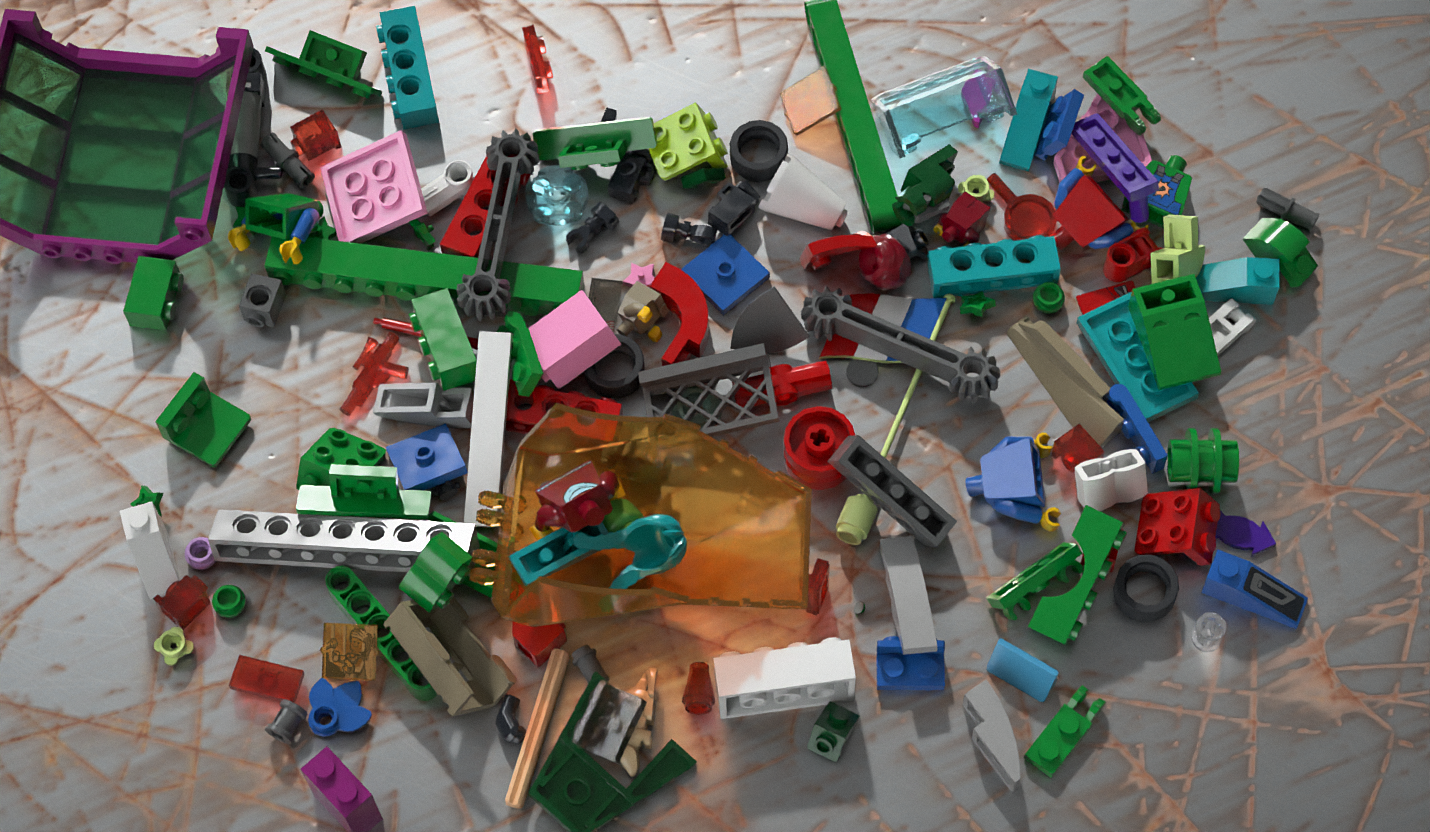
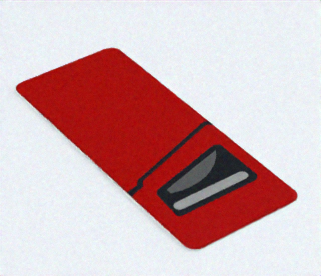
M1130 280L1077 295L1076 300L1084 315L1132 292V289L1136 288V286Z

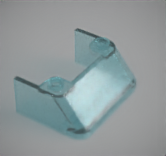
M986 56L968 60L881 93L871 99L891 150L899 159L906 157L905 154L917 150V144L921 142L922 137L972 118H986L987 122H991L1004 117L1003 112L1008 113L1010 116L1017 115L1002 67Z

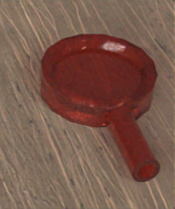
M996 173L991 174L987 178L989 185L1007 203L1003 223L1004 230L1009 238L1016 241L1029 239L1036 235L1050 237L1054 233L1057 219L1053 216L1056 210L1051 202L1035 194H1025L1017 197Z

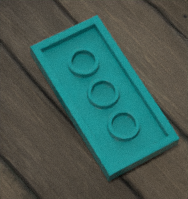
M1130 292L1077 317L1076 324L1115 384H1122L1129 390L1147 422H1151L1198 399L1199 392L1192 382L1163 390L1158 389L1128 308L1131 297Z

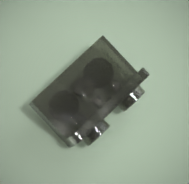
M600 680L598 686L589 695L588 707L583 717L578 720L574 727L572 742L584 751L619 764L647 702L640 697L613 687L604 680Z

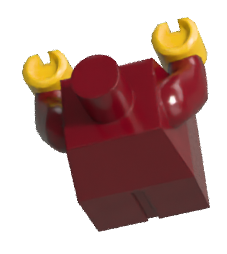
M964 192L953 203L948 213L944 212L940 215L939 221L933 227L935 233L940 232L939 236H942L946 242H951L954 239L961 243L966 242L963 247L971 243H978L980 239L979 233L985 228L991 207Z

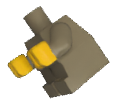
M636 281L625 294L618 314L622 323L616 329L617 332L627 337L633 330L640 335L645 333L653 342H658L663 333L658 326L654 325L655 321L660 316L664 318L669 312L661 294Z

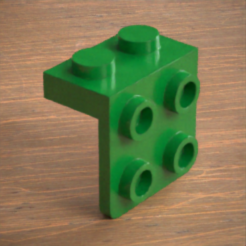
M329 428L300 458L296 489L299 490L301 485L330 486L329 470L331 464L378 466L385 458L386 449L371 441L351 435L344 430Z

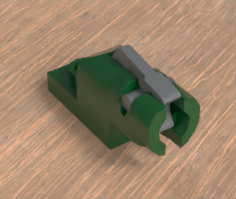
M950 144L908 170L900 190L902 193L895 197L898 201L892 204L894 214L904 225L912 226L915 223H920L948 210L950 206L948 200L955 184V180L950 174L955 168L953 163L958 153Z

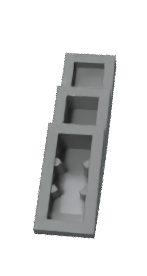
M913 536L880 539V552L886 569L885 580L892 601L891 612L903 654L937 651V641Z

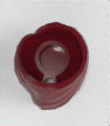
M888 234L873 236L877 246L861 249L858 263L863 277L869 283L882 290L897 289L906 284L911 275L912 265L905 248L897 239Z

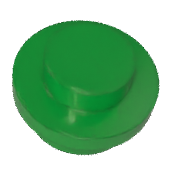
M1045 282L1039 285L1033 293L1035 307L1044 313L1057 312L1062 308L1065 301L1063 290L1053 282Z
M224 585L214 593L212 605L217 614L230 618L237 616L243 611L246 605V597L239 587Z

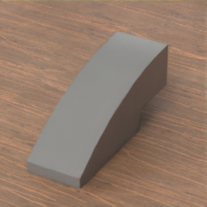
M438 383L379 384L373 413L376 416L437 427L446 423L448 428H471L474 391L472 388H452L443 391Z
M986 679L964 694L963 707L978 725L973 730V742L1010 791L1014 793L1018 790L1021 779L1016 739L1003 705Z

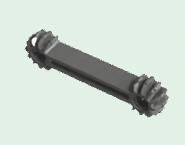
M516 128L512 134H507L506 131L502 130L501 138L492 136L491 145L487 146V166L490 170L497 171L475 274L472 276L463 274L462 284H457L456 288L459 295L457 298L458 305L464 308L465 314L468 317L476 314L480 322L484 315H489L494 321L496 317L495 311L505 313V304L511 301L510 283L507 279H500L521 175L524 173L533 175L534 166L539 163L537 143L531 141V136L528 132L520 136ZM511 154H517L516 157H507ZM510 177L504 206H500L505 181ZM496 242L491 269L487 272L492 244ZM482 291L490 292L486 296H478Z
M826 285L822 293L814 289L812 297H805L803 301L804 308L801 310V319L807 332L814 331L816 339L826 335L827 339L831 341L833 335L837 334L949 382L951 394L959 392L961 401L967 396L971 397L974 404L978 396L987 400L990 397V391H996L998 388V379L1000 378L1001 371L996 366L997 360L995 356L987 357L985 349L979 353H974V349L970 347L968 354H964L851 306L852 299L850 295L842 296L840 287L834 292H830ZM833 312L831 315H824L823 313ZM968 373H976V374H978L979 376L970 377V376H967V374H968Z

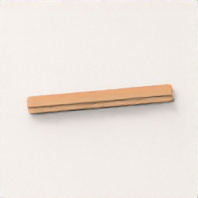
M553 649L505 798L506 805L521 809L524 806L570 659L569 653L565 650Z

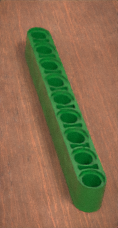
M837 0L805 1L806 19L871 232L876 234L893 230L903 224L898 220L892 208V204L898 201L895 199L898 195Z

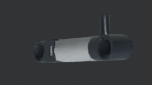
M253 48L249 66L252 68L248 71L224 183L228 200L231 205L236 207H245L246 198L258 197L256 180L282 178L281 167H257L261 108L265 107L266 88L264 82L267 74L261 54L255 48ZM230 73V83H231V79H232V74H233V73ZM245 185V187L241 189H236L239 186Z

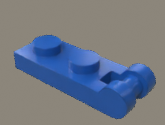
M1122 384L1113 385L1109 390L1107 404L1124 419L1121 429L1127 439H1132L1137 447L1136 450L1152 474L1164 469L1168 455L1129 390Z

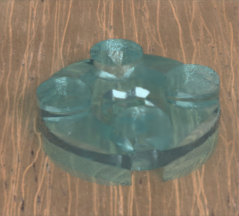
M560 165L545 167L538 171V175L532 181L530 179L526 186L525 197L528 210L539 224L559 226L577 222L582 218L583 211L588 204V190L585 180L581 175L579 177L573 173V170L569 167L560 168ZM556 190H559L561 195H565L560 200H553L548 197L553 196Z

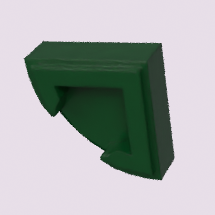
M702 168L681 177L683 188L686 189L697 188V185L704 182L715 184L726 179L723 168Z

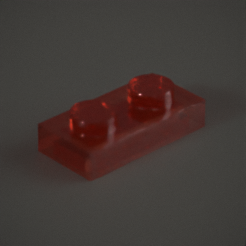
M534 25L522 27L524 44L537 93L549 92L548 79L553 78L550 61H543L542 54L546 53L543 36L536 35Z

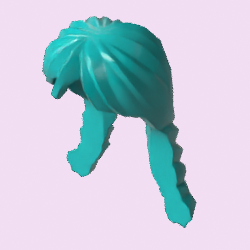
M654 514L636 519L624 530H619L615 533L600 534L596 537H589L582 532L576 533L573 541L578 549L586 548L601 551L603 549H620L625 547L635 552L632 564L622 570L619 576L613 580L611 587L599 597L602 608L610 609L618 595L623 593L628 586L635 584L639 579L668 571L681 562L687 551V540L677 520L668 515Z

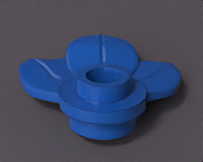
M324 678L319 679L314 684L309 693V701L313 709L309 714L308 723L315 734L326 737L335 734L338 730L350 733L359 730L369 722L372 712L359 706L362 698L360 682H347L334 689ZM329 716L332 718L328 725L320 724L323 717Z

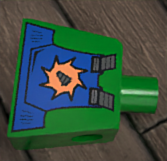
M1171 155L1166 165L1153 160L1146 166L1158 180L1159 191L1148 195L1149 218L1146 221L1163 229L1164 216L1183 214L1192 182V177L1183 172L1187 162L1182 157ZM1124 195L1121 210L1130 214L1129 200Z

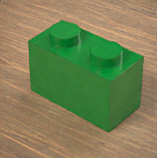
M138 256L123 309L129 326L167 330L169 320H173L175 317L176 294L181 292L184 283V276L180 273L176 261Z

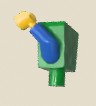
M291 193L246 198L245 217L241 221L242 226L230 230L228 240L234 249L238 248L239 251H243L251 244L246 235L249 231L285 240L292 239L280 245V253L285 263L291 257L293 264H299L303 259L299 245L305 243L310 233L317 231L319 219L324 213L323 205L316 199Z

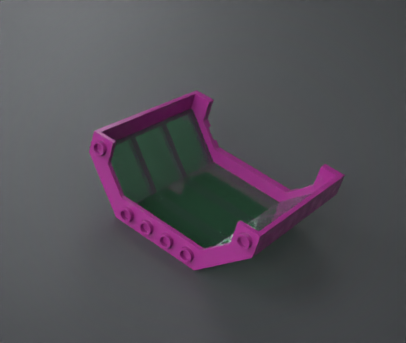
M5 9L0 26V236L49 258L65 256L74 257L81 261L98 259L112 264L120 262L137 263L138 256L174 260L211 242L254 48L249 30L218 27L216 40L219 47L216 48V53L211 56L205 54L199 58L80 48L70 42L64 46L53 40V33L42 28L35 11Z

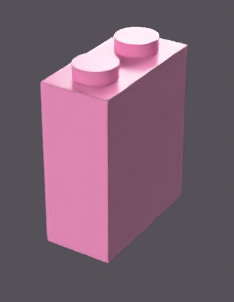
M583 290L529 327L543 370L541 378L545 383L551 379L558 390L621 345Z

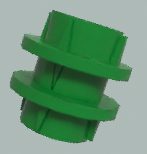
M1188 428L1185 439H1170L1168 441L1167 475L1169 482H1184L1185 489L1197 488L1198 482H1206L1211 494H1218L1220 492L1221 483L1237 482L1239 474L1237 440H1221L1218 428H1211L1209 430L1207 440H1198L1196 429Z

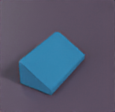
M1004 639L998 640L986 669L991 674L1040 702L1046 701L1056 685L1059 674L1056 669Z

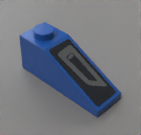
M1218 549L1201 592L1295 629L1299 625L1308 597L1250 561Z

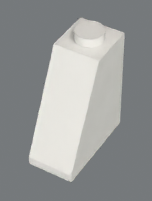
M153 502L120 510L126 540L150 600L182 591L169 534Z

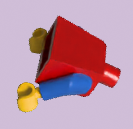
M1086 156L1080 157L1076 167L1059 183L1054 200L1056 211L1053 216L1062 226L1051 236L1055 237L1056 246L1061 251L1074 239L1082 248L1087 246L1095 250L1108 248L1140 229L1091 177L1095 171L1096 164L1091 169H1086L1082 166L1087 158Z

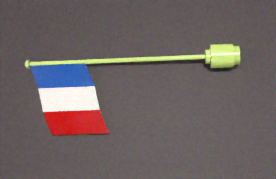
M874 293L850 295L852 299L851 306L933 341L938 336L950 305L955 303V296L953 294H946L943 298L922 299ZM837 334L833 335L831 341L826 340L819 356V360L826 358H851L880 363H903ZM916 369L881 451V455L886 458L921 376L922 371ZM857 494L856 496H849L837 521L836 536L847 544L859 545L862 540L866 539L878 509L867 495Z

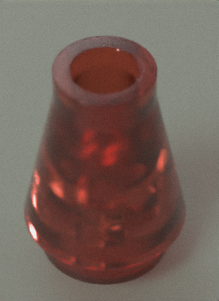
M694 662L689 666V674L682 697V703L685 705V710L688 713L695 715L707 714L715 704L709 665L705 662Z

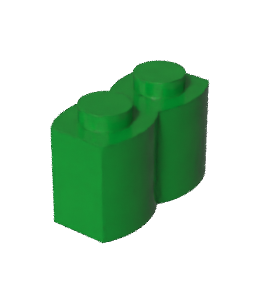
M441 532L431 538L423 548L415 564L400 583L399 589L428 613L438 607L442 610L453 599L455 594L452 592L455 584L460 585L471 572L468 565L473 557Z

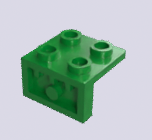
M193 372L155 423L165 440L211 467H216L252 419L250 414L210 392L205 378Z

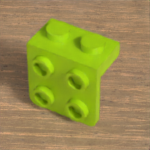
M696 102L654 123L657 146L650 148L649 151L658 175L662 180H669L705 161L713 168L725 169L728 167L724 158L728 154L722 139L720 137L717 138L714 130L718 129L717 123L710 112L706 114Z

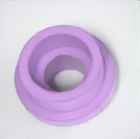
M194 538L187 545L185 559L192 568L199 570L207 569L216 562L208 538ZM199 552H208L205 557L197 558Z

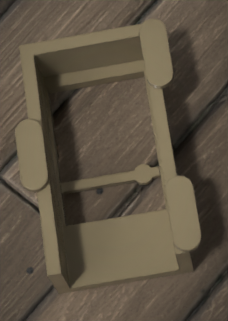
M453 597L444 609L441 610L438 607L430 613L414 600L400 602L383 625L385 628L391 627L390 631L436 693L443 697L442 701L449 705L447 710L449 714L453 717L495 707L512 685L516 683L517 679L498 655L491 656L467 625L466 621L469 616L457 599ZM429 627L434 634L428 632L426 628ZM450 656L455 662L451 663L449 660ZM460 669L469 681H465L463 679V677L458 672Z

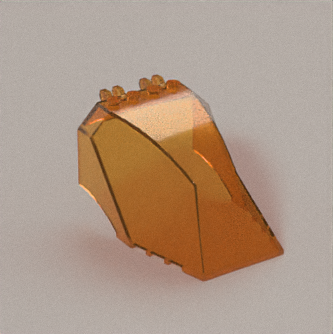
M556 403L520 441L503 485V494L484 490L478 495V503L492 509L501 508V512L487 508L477 511L476 521L490 527L499 526L497 552L487 551L486 549L472 551V561L485 567L495 566V571L480 567L473 568L470 572V580L481 585L493 584L491 602L503 619L531 627L680 605L804 610L808 607L812 489L779 470L774 473L757 463L758 458L753 455L746 457L728 447L729 442L723 438L720 441L700 431L701 426L694 422L664 414L662 417L603 414ZM588 460L592 461L599 478L602 472L612 471L616 474L626 493L621 498L632 502L644 517L664 514L677 520L687 540V551L679 564L663 573L645 576L635 584L628 586L627 589L609 588L622 570L626 569L633 562L635 552L626 548L603 549L550 576H539L528 586L524 585L508 558L515 552L537 541L529 530L530 527L535 525L537 511L542 507L535 490L543 482L552 481ZM551 526L554 531H556V530L562 528V527H553V526Z

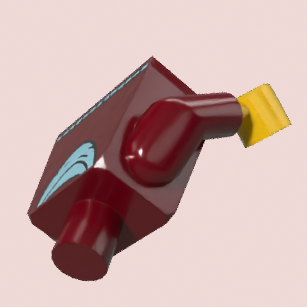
M588 460L535 490V493L542 507L537 511L535 525L530 527L529 530L538 541L554 532L551 526L563 527L572 533L579 531L587 525H599L603 521L604 516L613 510L610 501L626 495L619 478L612 471L602 472L599 478L592 461Z

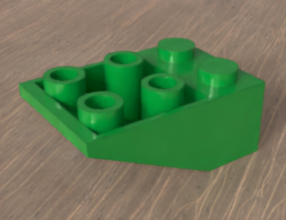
M1194 274L1132 289L1128 308L1159 390L1221 375V367L1205 301Z

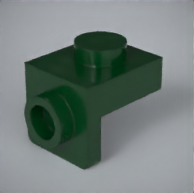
M829 701L814 723L807 748L837 762L844 744L857 726L860 715Z

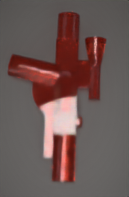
M389 332L382 344L372 337L367 338L362 353L353 365L355 370H358L360 366L364 368L357 379L354 380L353 389L339 409L343 414L350 416L356 406L362 408L372 390L379 387V384H385L390 376L402 379L407 378L409 367L387 362L392 355V350L400 339L398 335ZM378 345L374 353L371 352Z

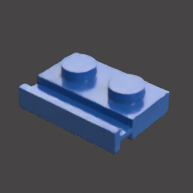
M1073 89L1065 96H1059L1051 105L1034 154L1035 156L1045 161L1048 155L1052 156L1068 145L1084 98L1083 93Z

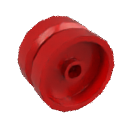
M816 406L804 409L792 417L785 429L784 462L787 472L795 482L808 489L825 490L834 488L847 479L827 462L848 436L855 435L853 425L846 416L833 408Z

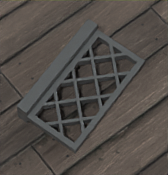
M764 343L638 372L639 382L643 389L651 441L660 449L780 422L770 369V356ZM763 371L765 379L757 390L745 383L751 373ZM729 379L735 383L726 397L713 390L719 380ZM697 386L704 391L694 404L682 397L688 387ZM741 387L753 394L744 408L731 401ZM765 389H767V395H768V396H766L765 394H763V392L765 391ZM666 393L672 399L664 410L661 411L653 406V395ZM709 394L722 401L712 415L700 408ZM760 398L769 403L771 414L756 416L750 410ZM678 401L690 408L681 422L669 416V413ZM729 405L740 412L734 422L725 424L718 418ZM697 412L707 418L708 421L702 429L694 431L687 427V424ZM654 413H656L657 415H659L656 420H655V414H654ZM665 419L677 426L671 436L658 439L657 430Z

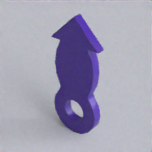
M1220 510L1221 515L1217 522L1215 538H1219L1223 543L1235 549L1253 550L1251 557L1276 546V542L1264 521H1262L1261 527H1259L1255 522L1245 517L1236 515L1226 516Z

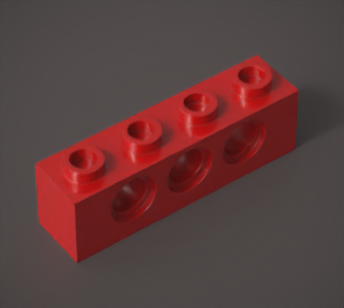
M511 154L507 157H516L517 154ZM487 156L440 242L442 254L479 257L488 210H483V208L490 205L497 171L488 168ZM525 173L521 175L518 192L521 186L527 185L531 175ZM510 177L506 179L500 206H504ZM517 192V197H516L515 206H516L517 201H518V192ZM473 231H480L477 235H469Z
M509 379L506 431L602 450L605 442L609 441L611 437L618 440L624 417L622 404L617 403L615 400L606 397L600 399L589 398L576 391L568 393L559 392L545 385L535 387L529 397L521 396L518 393L515 381ZM524 403L532 405L529 409L526 410L518 409V407ZM556 409L563 411L558 416L549 415L551 411ZM584 416L594 417L590 422H582L580 420Z

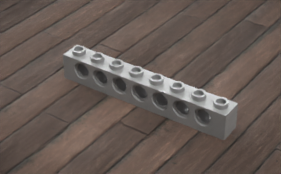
M218 510L208 538L215 561L326 568L345 566L349 569L408 572L430 539L443 532L473 557L468 565L471 569L468 576H472L480 546L476 526L471 523L241 510Z

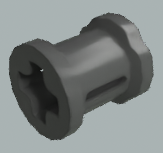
M282 699L279 704L281 707L273 722L266 725L265 731L273 738L283 743L291 744L294 739L292 734L300 721L305 720L308 714L299 705Z

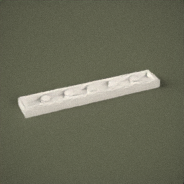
M479 331L464 523L475 524L476 527L498 528L513 341L512 333Z

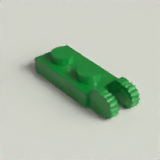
M1106 56L1083 72L1082 78L1122 119L1125 118L1129 128L1136 134L1141 135L1146 131L1144 121L1135 113L1137 109H1140L1144 118L1151 124L1156 125L1160 122L1161 116L1159 111L1148 101V96L1109 56Z
M509 311L504 317L505 325L499 326L496 332L513 334L510 366L512 379L515 381L519 395L529 397L542 377L543 370L529 328L526 327L525 321H523L524 318H522L520 313Z
M1083 685L1071 697L1068 704H1064L1024 754L1025 760L1050 778L1056 774L1091 729L1092 722L1106 703L1101 698H1098V700L1093 702L1085 717L1077 713L1075 709L1084 701L1089 690Z

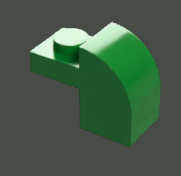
M1262 218L1243 238V241L1255 258L1279 259V270L1291 287H1299L1318 267L1306 248L1310 243L1308 238L1295 226L1282 219Z

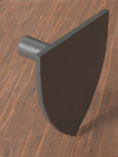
M774 286L750 302L740 314L733 329L730 349L736 350L764 343L768 353L779 352L799 344L809 338L810 335Z

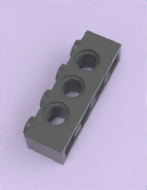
M859 435L848 436L827 461L924 546L937 547L957 523L956 519Z

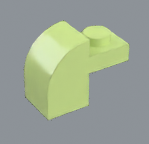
M1164 216V248L1151 252L1152 284L1191 274L1197 277L1205 256V245H1198V216Z

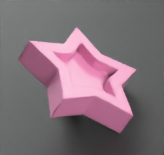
M631 263V274L623 280V285L632 287L636 281H639L649 287L654 280V264L640 267Z

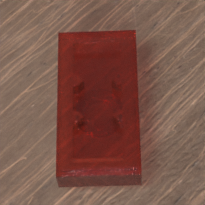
M817 558L812 574L808 573L802 589V593L806 594V612L816 616L820 613L829 589L830 564L829 561Z
M239 655L229 687L231 690L280 702L282 699H286L295 703L305 673L300 669Z

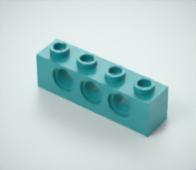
M415 5L379 12L382 24L376 25L379 43L385 42L387 48L386 50H381L384 68H391L392 75L386 76L390 94L396 93L397 100L391 101L394 118H401L403 130L439 123ZM410 92H416L415 94L407 95Z
M1036 235L1029 239L1016 241L1003 239L997 243H971L964 247L956 248L942 246L928 251L927 268L933 298H943L946 294L962 296L977 294L981 291L988 293L1038 287L1045 282L1056 284L1059 282L1061 268L1054 236ZM1027 259L1030 263H1021L1018 260ZM994 262L997 263L999 266L990 267L987 265V263ZM964 266L968 270L960 271L957 270L955 267Z

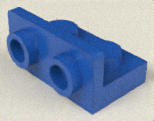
M890 636L883 640H878L876 648L877 690H944L945 641L937 640L936 638L937 651L904 655L899 637Z

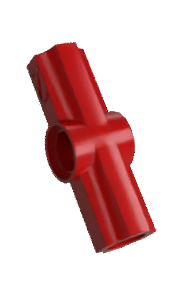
M826 361L793 368L789 364H779L770 367L777 406L792 404L803 395L832 389L831 374ZM764 374L748 377L745 383L757 390L765 379ZM741 387L734 396L736 404L744 408L753 394ZM767 389L763 392L766 396H768ZM759 398L754 406L766 404L767 402Z

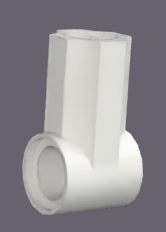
M455 160L450 162L446 166L444 174L421 188L428 212L427 215L431 217L456 199H464L475 178L470 165L466 161ZM460 177H466L461 182H455Z

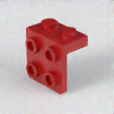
M1201 488L1146 494L1141 503L1135 552L1138 555L1184 553L1200 566L1212 565L1213 552L1216 549L1217 522L1221 515L1220 504Z

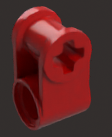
M1147 227L1136 230L1130 236L1109 247L1103 265V273L1107 279L1120 283L1145 269L1151 268V252L1163 248L1158 247L1152 240ZM1115 261H1121L1124 264H1118Z

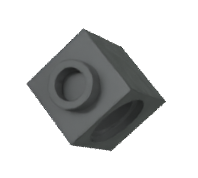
M251 273L239 305L244 321L256 327H263L264 325L275 327L286 297L281 280ZM260 301H267L264 305H256Z

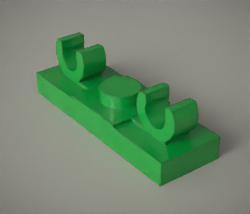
M1063 542L991 593L986 599L991 607L1003 609L1005 617L1015 621L1018 619L1013 611L1015 604L1019 603L1020 607L1025 611L1031 609L1030 602L1023 597L1028 592L1037 593L1045 589L1050 584L1049 579L1056 576L1058 581L1068 583L1069 578L1066 576V568L1068 566H1071L1074 573L1081 574L1083 567L1075 559L1083 553L1077 544Z

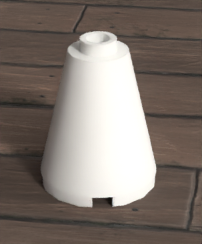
M787 154L785 161L783 160L766 190L768 192L767 195L761 200L758 207L768 213L832 230L835 225L840 228L849 213L848 210L844 209L846 202L797 158L790 154Z

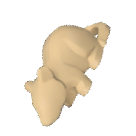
M649 667L636 686L623 692L615 704L614 715L619 732L618 741L613 743L612 748L618 756L621 766L631 777H634L640 768L638 753L640 747L645 745L647 749H652V731H647V726H654L655 682L658 669L654 667Z

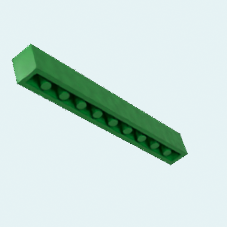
M272 236L264 266L268 277L281 280L283 285L292 283L304 285L311 289H319L321 287L332 288L342 293H350L352 291L365 292L374 297L389 295L406 301L448 288L453 303L458 304L457 284H462L463 274L470 276L475 274L478 258L308 237L304 244L299 245L303 259L299 264L295 265L291 257L285 263L279 249L282 243L292 239L285 240ZM490 259L488 263L487 272L490 271L492 265V260ZM503 261L500 279H507L509 281V292L511 294V301L505 304V311H518L528 316L547 315L579 291L583 290L584 292L583 271ZM482 291L478 296H486L490 292Z

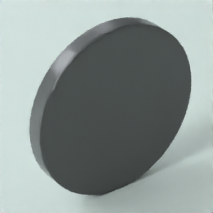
M853 359L847 366L846 375L853 385L867 387L877 380L878 367L873 361Z

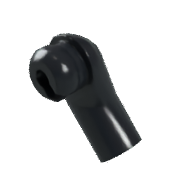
M506 694L497 714L495 724L504 740L519 744L523 742L526 734V729L523 726H519L515 718L520 699Z

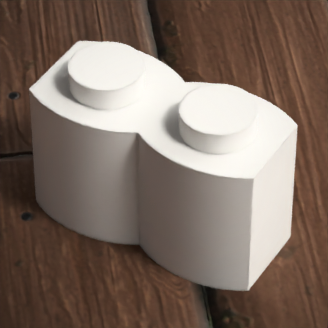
M1136 449L1122 450L1109 455L1107 458L1088 460L1075 467L1077 498L1083 508L1088 505L1098 511H1103L1117 502L1130 503L1148 493L1145 461Z

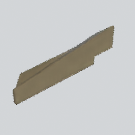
M1025 316L1008 329L1007 335L1091 453H1096L1121 433L1124 419L1107 404L1110 387L1046 322L1039 320L1034 324L1028 316Z

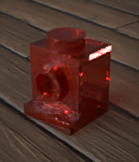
M323 109L290 126L293 139L290 140L291 146L298 153V156L304 154L308 161L334 147L336 150L342 147L338 132Z
M1079 423L1054 441L1051 455L1055 459L1061 456L1063 465L1068 471L1073 473L1075 472V467L1080 463L1103 458L1105 451Z
M185 575L180 581L177 580L169 586L163 598L158 594L153 598L158 609L182 630L211 603L206 593L208 587L196 575H193L191 578Z

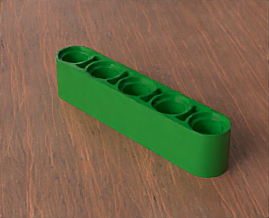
M345 566L332 568L325 578L327 589L333 602L355 628H358V625L359 628L366 629V626H376V633L381 629H385L383 624L390 614L355 573ZM341 582H350L349 586L343 590L335 589ZM361 605L370 606L369 610L363 614L355 613V610ZM390 631L387 636L382 638L376 637V653L408 691L421 701H429L435 698L437 693L430 683L425 686L415 684L424 675L410 657L404 662L395 660L398 654L406 651Z

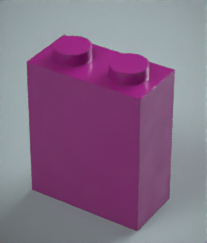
M328 746L300 769L313 795L347 832H369L383 820L373 795Z

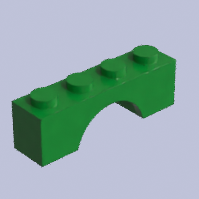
M1088 505L1085 506L1072 533L1073 538L1079 543L1084 554L1085 567L1083 575L1078 584L1069 592L1054 597L1042 596L1028 625L1029 628L1064 645H1067L1069 640L1074 642L1077 640L1084 624L1079 619L1084 609L1091 610L1098 596V593L1093 591L1098 579L1103 581L1106 579L1113 562L1108 561L1113 548L1117 550L1121 548L1127 532L1122 530L1125 525L1122 521Z

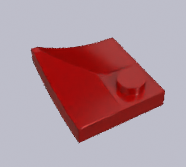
M858 231L852 235L828 237L807 244L799 260L804 270L812 266L814 270H818L829 265L832 262L830 258L849 251L874 248L877 244L873 236L865 231Z

